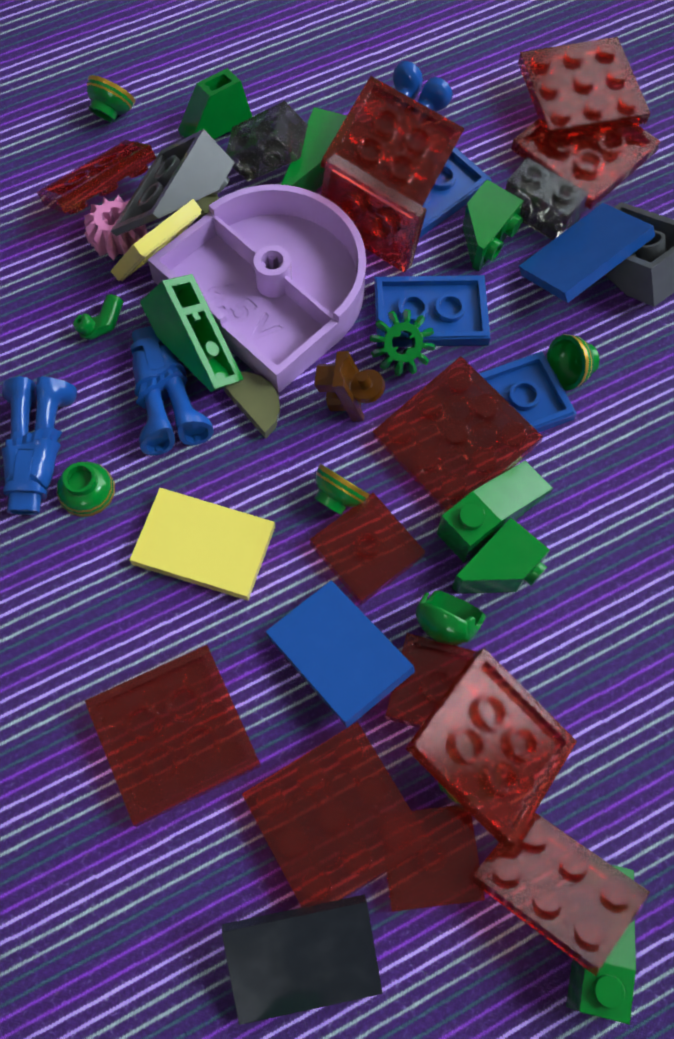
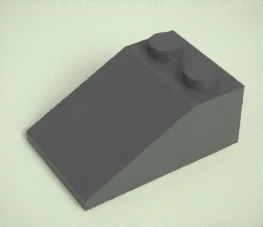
M204 129L161 150L111 229V232L118 236L182 208L192 199L198 202L209 194L216 195L220 193L229 182L227 176L235 162Z
M621 202L614 208L653 225L655 237L605 274V276L627 296L655 307L674 293V219Z

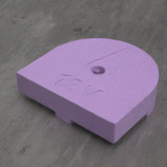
M270 184L247 187L219 198L209 205V213L150 257L148 263L153 281L157 285L162 280L193 274L228 348L257 375H261L272 383L279 394L337 344L354 325L364 299L366 253L362 237L354 222L335 203L307 189L289 185Z

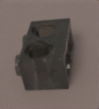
M283 101L233 126L226 154L235 162L232 168L249 182L300 159L308 124L286 101Z
M528 157L507 180L505 188L508 192L524 200L520 216L523 218L522 222L552 240L579 221L589 192Z

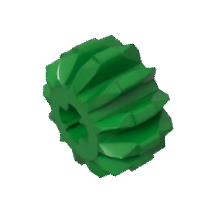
M409 309L403 311L401 323H399L394 311L388 312L391 327L378 320L375 326L384 332V335H370L369 338L371 342L382 343V348L371 351L372 357H379L384 353L387 356L381 362L380 368L386 370L392 361H395L393 370L394 375L400 376L403 371V362L406 363L410 374L416 373L415 358L423 365L429 363V359L421 353L422 349L427 351L435 350V344L423 343V337L434 334L433 328H427L420 332L418 328L424 323L425 317L419 315L410 324L411 310ZM401 332L407 333L406 339L412 340L411 348H404L403 354L396 352L398 346H392L393 338L400 337Z

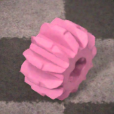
M119 195L114 201H108L103 197L102 205L91 204V213L84 215L85 235L88 243L91 244V247L95 248L99 256L108 253L113 261L118 254L124 255L135 242L148 233L146 224L118 236L111 232V229L130 201L124 202Z

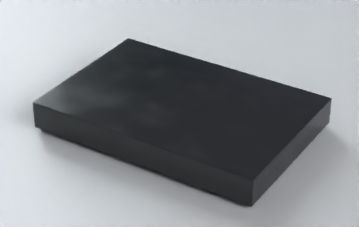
M365 894L222 924V937L239 1025L383 994Z

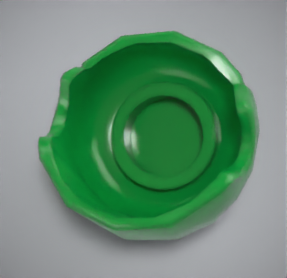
M434 591L428 600L429 593L426 592L422 596L416 608L417 621L426 635L440 644L459 646L472 641L486 618V615L480 609L443 591Z

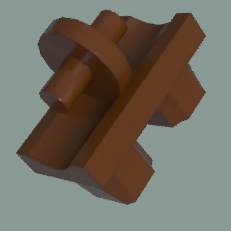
M337 351L335 364H318L316 366L314 385L318 392H327L326 402L331 412L346 411L352 422L364 421L361 403H372L378 400L384 393L385 381L381 374L371 369L359 372L349 351Z

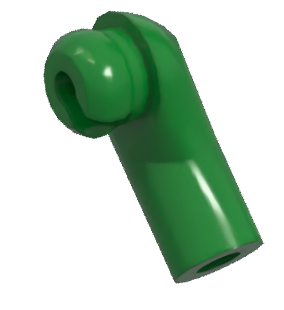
M113 294L106 295L100 313L94 317L86 313L78 315L73 323L74 329L81 338L93 340L113 331L123 306V300Z

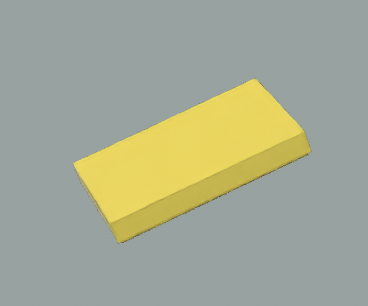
M194 199L189 201L135 242L111 270L118 281L125 280L147 263L150 257L183 233L201 215L202 209Z
M159 488L130 557V562L137 567L249 601L275 529V522Z

